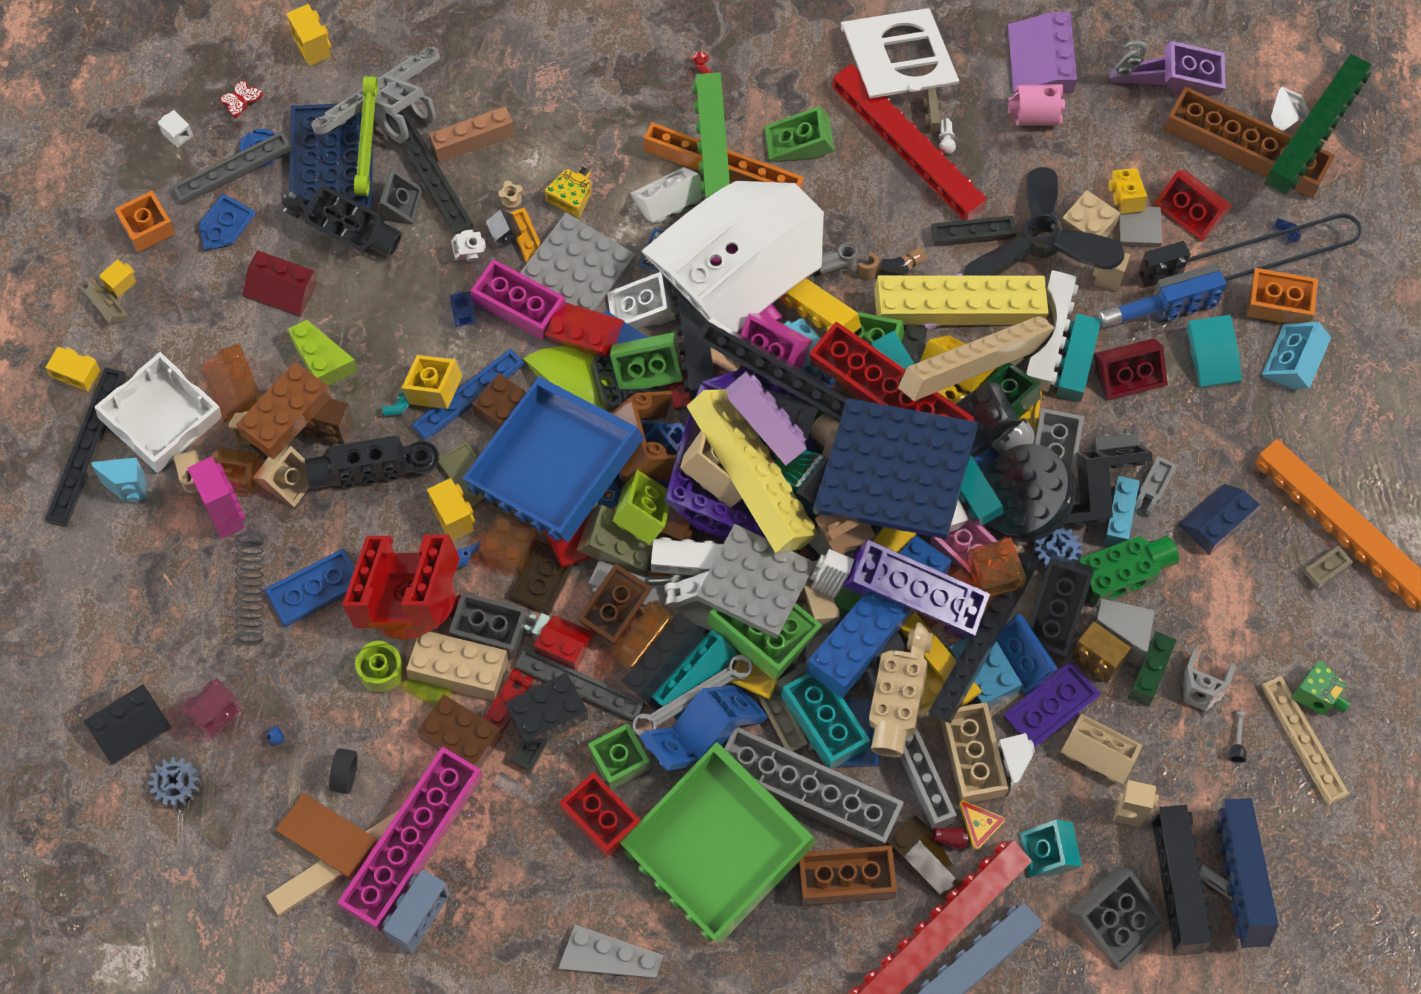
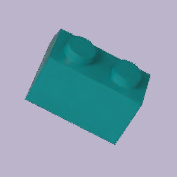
M1056 819L1020 832L1023 851L1032 860L1027 866L1029 878L1063 874L1082 867L1073 822Z

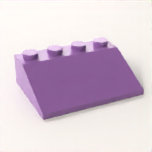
M1049 12L1008 24L1013 94H1015L1017 85L1062 84L1063 93H1074L1077 74L1071 13Z

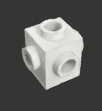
M466 230L461 232V234H456L451 240L455 260L466 259L467 262L476 261L486 248L485 240L481 238V233L473 232V230Z

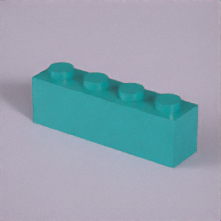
M1076 314L1075 320H1070L1067 333H1071L1070 339L1066 338L1063 351L1067 352L1065 357H1061L1058 369H1061L1062 372L1061 376L1057 375L1054 385L1055 388H1058L1056 396L1081 402L1101 319Z
M711 630L651 697L660 706L667 705L724 670L738 652L721 635ZM685 710L681 711L673 717L678 720V718L682 715V713Z

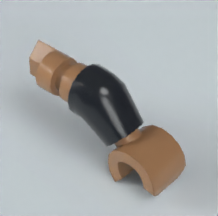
M921 247L912 250L906 256L895 259H882V262L879 261V257L875 253L869 252V265L858 263L857 274L864 280L874 279L878 276L879 272L883 276H904L909 273L912 267L917 266L928 259Z

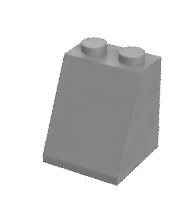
M1101 599L1098 606L1094 605L1088 626L1090 627L1094 621L1131 647L1126 660L1140 667L1148 652L1155 610Z

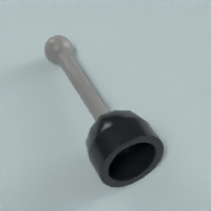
M1240 709L1236 713L1238 717L1236 744L1230 747L1228 753V760L1234 763H1244L1247 761V751L1241 745L1242 724L1246 713Z

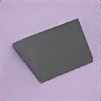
M393 168L389 170L379 203L381 214L385 216V220L413 224L424 188Z

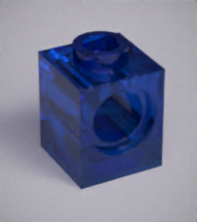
M460 291L449 295L455 327L476 323L470 291ZM460 306H466L464 309H459Z

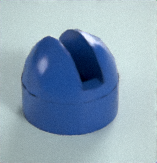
M277 725L266 734V739H269L268 743L270 745L276 746L286 741L284 734Z

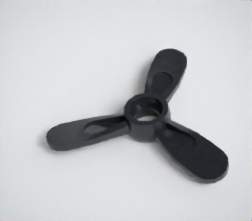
M1038 167L1030 171L1027 176V198L1032 217L1024 224L1022 236L969 263L964 269V276H997L1029 254L1045 258L1051 257L1058 252L1080 263L1110 270L1122 263L1125 252L1122 244L1117 240L1093 233L1063 230L1061 222L1055 217L1058 205L1057 174L1050 168ZM1051 232V234L1045 237H1035L1040 233Z

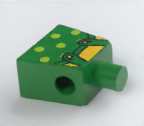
M1320 659L1291 697L1293 700L1321 715H1325L1331 707H1334L1343 714L1351 704L1340 696L1346 687V683Z

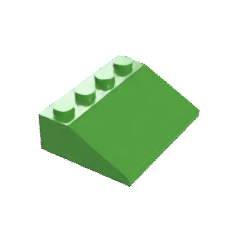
M796 603L777 639L714 608L709 612L706 623L774 681L792 664L822 627V624Z

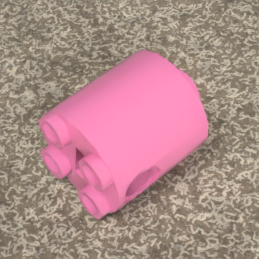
M1017 85L1015 95L1008 99V113L1014 118L1017 126H1062L1063 117L1061 111H1065V99H1061L1063 96V85Z

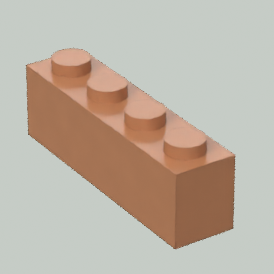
M504 106L429 133L431 147L439 163L514 136V126L508 110Z

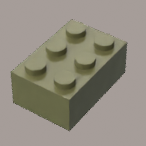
M603 505L592 509L588 514L577 550L608 564L614 565L616 563L625 570L637 575L646 572L653 549V542L649 545L644 541L638 540L634 534L626 529L620 528L613 522L615 511Z

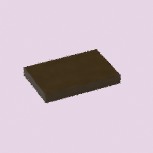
M537 540L509 595V599L550 616L575 564L562 568L552 546Z

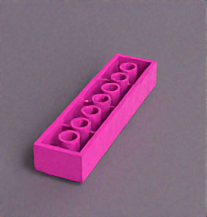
M442 746L337 902L340 908L380 933L384 928L383 923L387 916L393 914L396 910V903L403 893L406 894L409 890L411 879L416 873L419 874L483 778L481 769Z

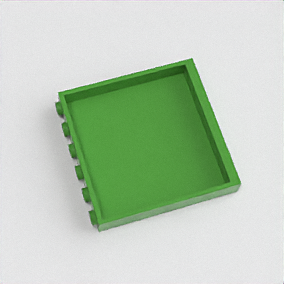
M716 742L620 844L625 848L623 853L631 861L636 859L639 862V870L647 877L651 875L656 880L654 885L662 893L667 892L671 896L670 902L677 909L683 908L688 913L685 916L688 921L694 926L698 924L703 929L701 934L709 942L714 940L721 944L818 840L723 746Z

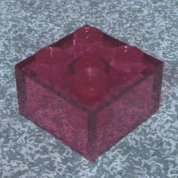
M217 678L213 682H208L202 688V692L196 697H191L185 703L184 708H182L190 724L208 742L243 711L236 697Z

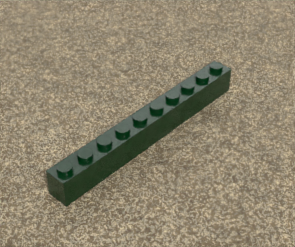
M1353 54L1348 56L1270 169L1264 182L1265 185L1284 195H1287L1291 188L1295 190L1301 179L1299 176L1303 178L1309 168L1307 164L1312 165L1317 156L1315 152L1320 153L1325 144L1323 141L1327 142L1333 132L1331 129L1335 130L1341 120L1340 118H1344L1348 108L1355 101V94L1359 95L1364 84H1367L1372 75L1369 72L1372 66L1371 63Z

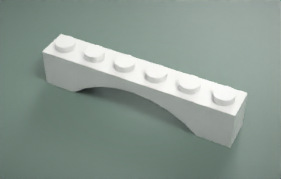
M1053 270L1046 291L1047 303L1053 316V335L1046 346L1030 357L1026 372L1028 376L1040 383V390L1046 392L1049 391L1050 384L1055 385L1058 373L1054 372V368L1060 365L1062 355L1058 354L1059 349L1063 350L1066 337L1062 335L1063 331H1068L1070 324L1067 314H1072L1075 302H1071V298L1076 297L1079 286L1075 284L1077 276Z

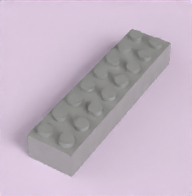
M739 727L731 734L725 746V749L780 804L875 847L885 846L902 810L903 801Z

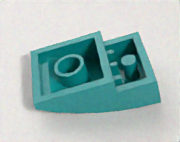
M1231 315L1190 320L1186 331L1191 345L1190 355L1199 388L1240 383L1242 381L1240 358Z

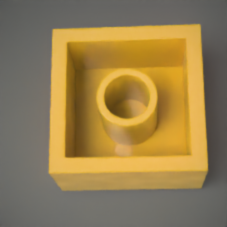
M306 4L286 13L292 37L309 66L331 57L329 48H332L328 39L329 33L325 25H320V17L316 10L312 11L309 4Z
M417 355L405 379L402 390L409 404L448 409L463 375L455 359Z
M450 478L427 489L431 507L444 532L450 535L452 541L474 531L472 524L475 522L472 515L473 510L469 502L464 501V494L459 484H454Z

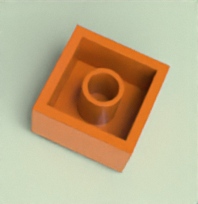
M153 190L115 208L119 221L137 252L176 234L169 217Z

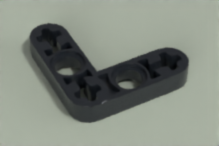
M603 355L594 357L591 371L600 404L604 409L613 411L627 400L626 397H631L636 393L658 392L654 389H619L610 358ZM601 380H608L611 386L604 385Z

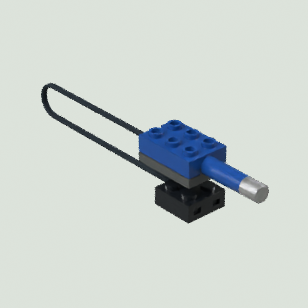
M1341 213L1190 257L1191 254L1185 241L1146 251L1138 274L1144 286L1156 285L1153 295L1142 300L1101 311L1098 315L1099 319H1101V326L1105 328L1153 313H1157L1160 321H1171L1184 314L1192 315L1204 308L1212 309L1219 304L1221 295L1227 285L1226 281L1254 273L1255 269L1223 277L1217 263L1184 272L1188 262L1337 218L1350 219L1358 228L1357 236L1351 240L1257 267L1259 269H1268L1350 245L1361 236V223L1354 216Z

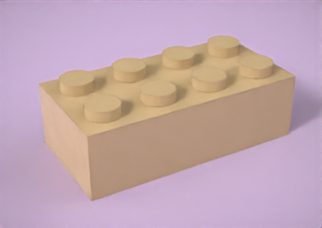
M428 632L417 638L406 670L411 681L495 701L506 670L508 656L506 650Z
M987 702L960 707L951 723L940 720L959 802L974 803L1005 797L1008 785Z

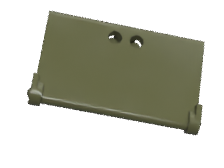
M465 441L447 453L439 454L437 464H439L448 478L452 479L454 484L460 485L464 494L463 498L466 502H469L473 509L484 498L479 493L478 495L471 493L466 488L468 485L462 479L479 457L470 444Z

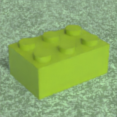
M636 470L622 487L613 522L620 528L634 534L638 540L650 545L666 524L670 505L665 502L668 489L639 470Z

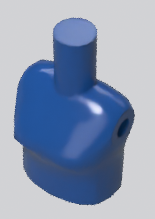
M480 541L469 547L457 549L460 557L457 568L466 567L471 555L483 549Z

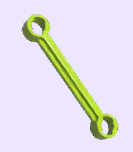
M364 76L363 107L357 175L354 179L355 196H369V170L375 100L378 95L377 77Z

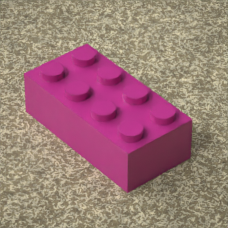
M495 259L491 261L470 290L472 303L542 341L547 337L545 333L552 315L565 305L564 296Z
M209 457L188 467L187 469L220 538L223 539L244 529L245 526L242 520L246 518L221 463H215L213 457Z

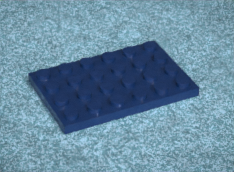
M337 104L291 105L290 145L293 150L290 151L289 193L291 191L308 200L306 205H309L317 189L325 185L373 210V135L369 170V196H355L354 194L362 111L327 133L315 134L311 125L313 120L324 116L325 112Z

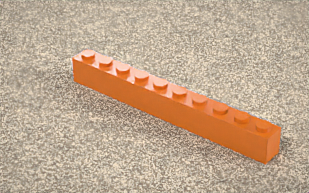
M1278 439L1259 454L1255 464L1262 473L1272 478L1277 487L1284 489L1295 503H1299L1310 517L1319 521L1322 527L1328 533H1332L1343 547L1353 552L1358 561L1365 563L1372 573L1388 584L1392 592L1399 594L1410 608L1415 609L1417 612L1421 610L1420 567Z

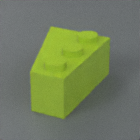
M308 320L288 328L291 341L308 371L329 386L358 371L355 360Z

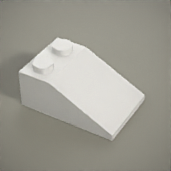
M661 272L612 290L607 294L610 313L623 319L624 322L633 328L660 325L677 319L674 316V306L677 305V302L672 300L671 291L674 285Z

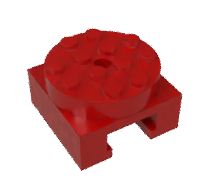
M391 535L366 536L342 604L353 627L375 628L382 635L393 639L419 638L421 635L438 628L449 617L456 600L453 578L460 557L450 535H424L419 552L395 553L392 547L394 541Z

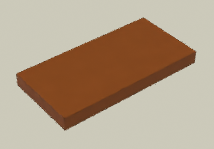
M304 793L275 829L278 834L349 879L378 842L375 837Z

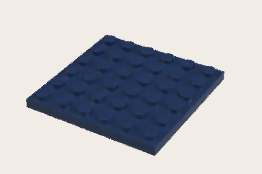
M847 398L813 507L814 514L947 539L977 433L978 422Z

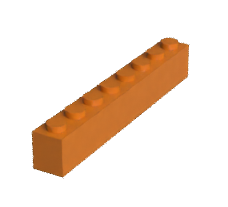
M651 122L643 138L644 152L699 171V161H703L702 154H698L697 141L701 140ZM727 149L730 183L735 181L795 183L803 191V176Z

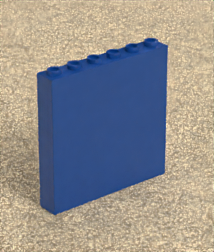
M539 376L462 479L468 485L466 488L474 495H478V493L483 495L482 497L490 504L495 502L506 513H510V511L515 513V516L522 522H531V525L538 531H547V534L554 540L559 541L561 539L568 543L643 441L644 437L638 427Z

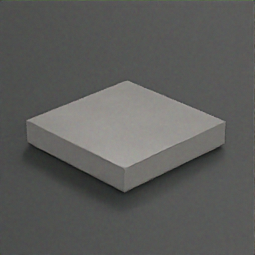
M1145 207V211L1120 214L1118 219L1119 243L1128 246L1161 247V207Z

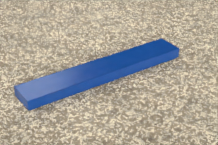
M510 348L459 387L448 409L433 407L412 423V428L424 441H428L471 408L472 403L499 373L508 379L525 366L524 362Z

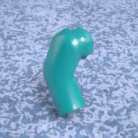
M404 392L398 394V400L394 405L382 406L384 417L401 415L405 412L410 404Z

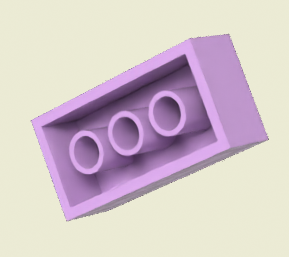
M745 372L726 388L728 399L781 461L787 465L807 449L804 443L806 440L803 436L804 433L797 424L791 425L792 422L789 419V415L783 408H777L778 406L773 396L768 391L766 393L763 392L760 381L754 375L750 377Z

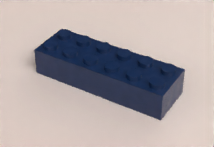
M1252 798L1224 799L1222 807L1218 809V819L1214 821V830L1216 834H1219L1220 838L1218 850L1220 854H1223L1224 858L1222 869L1223 874L1227 875L1228 878L1227 894L1232 898L1231 915L1233 918H1236L1237 923L1235 925V935L1237 939H1240L1241 948L1270 947L1279 924Z

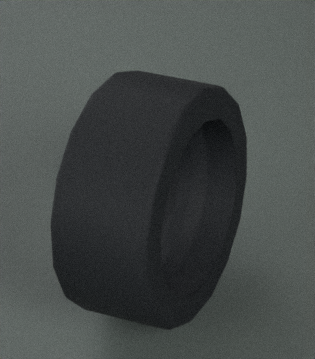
M342 748L336 750L330 770V791L344 794L351 792L357 771V751Z

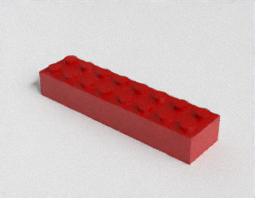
M837 321L809 352L813 365L866 402L975 422L973 416L938 392L913 401L898 388L906 369Z

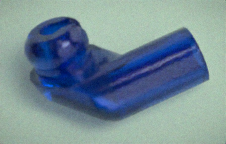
M1277 218L1274 228L1285 230L1297 225ZM1297 230L1286 233L1289 241L1297 242L1301 238V233Z

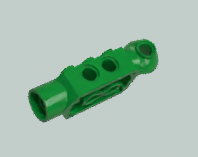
M1167 535L1150 542L1138 536L1080 558V563L1095 567L1086 598L1091 604L1098 606L1101 599L1111 601L1154 585L1161 570L1179 563V554L1175 543Z

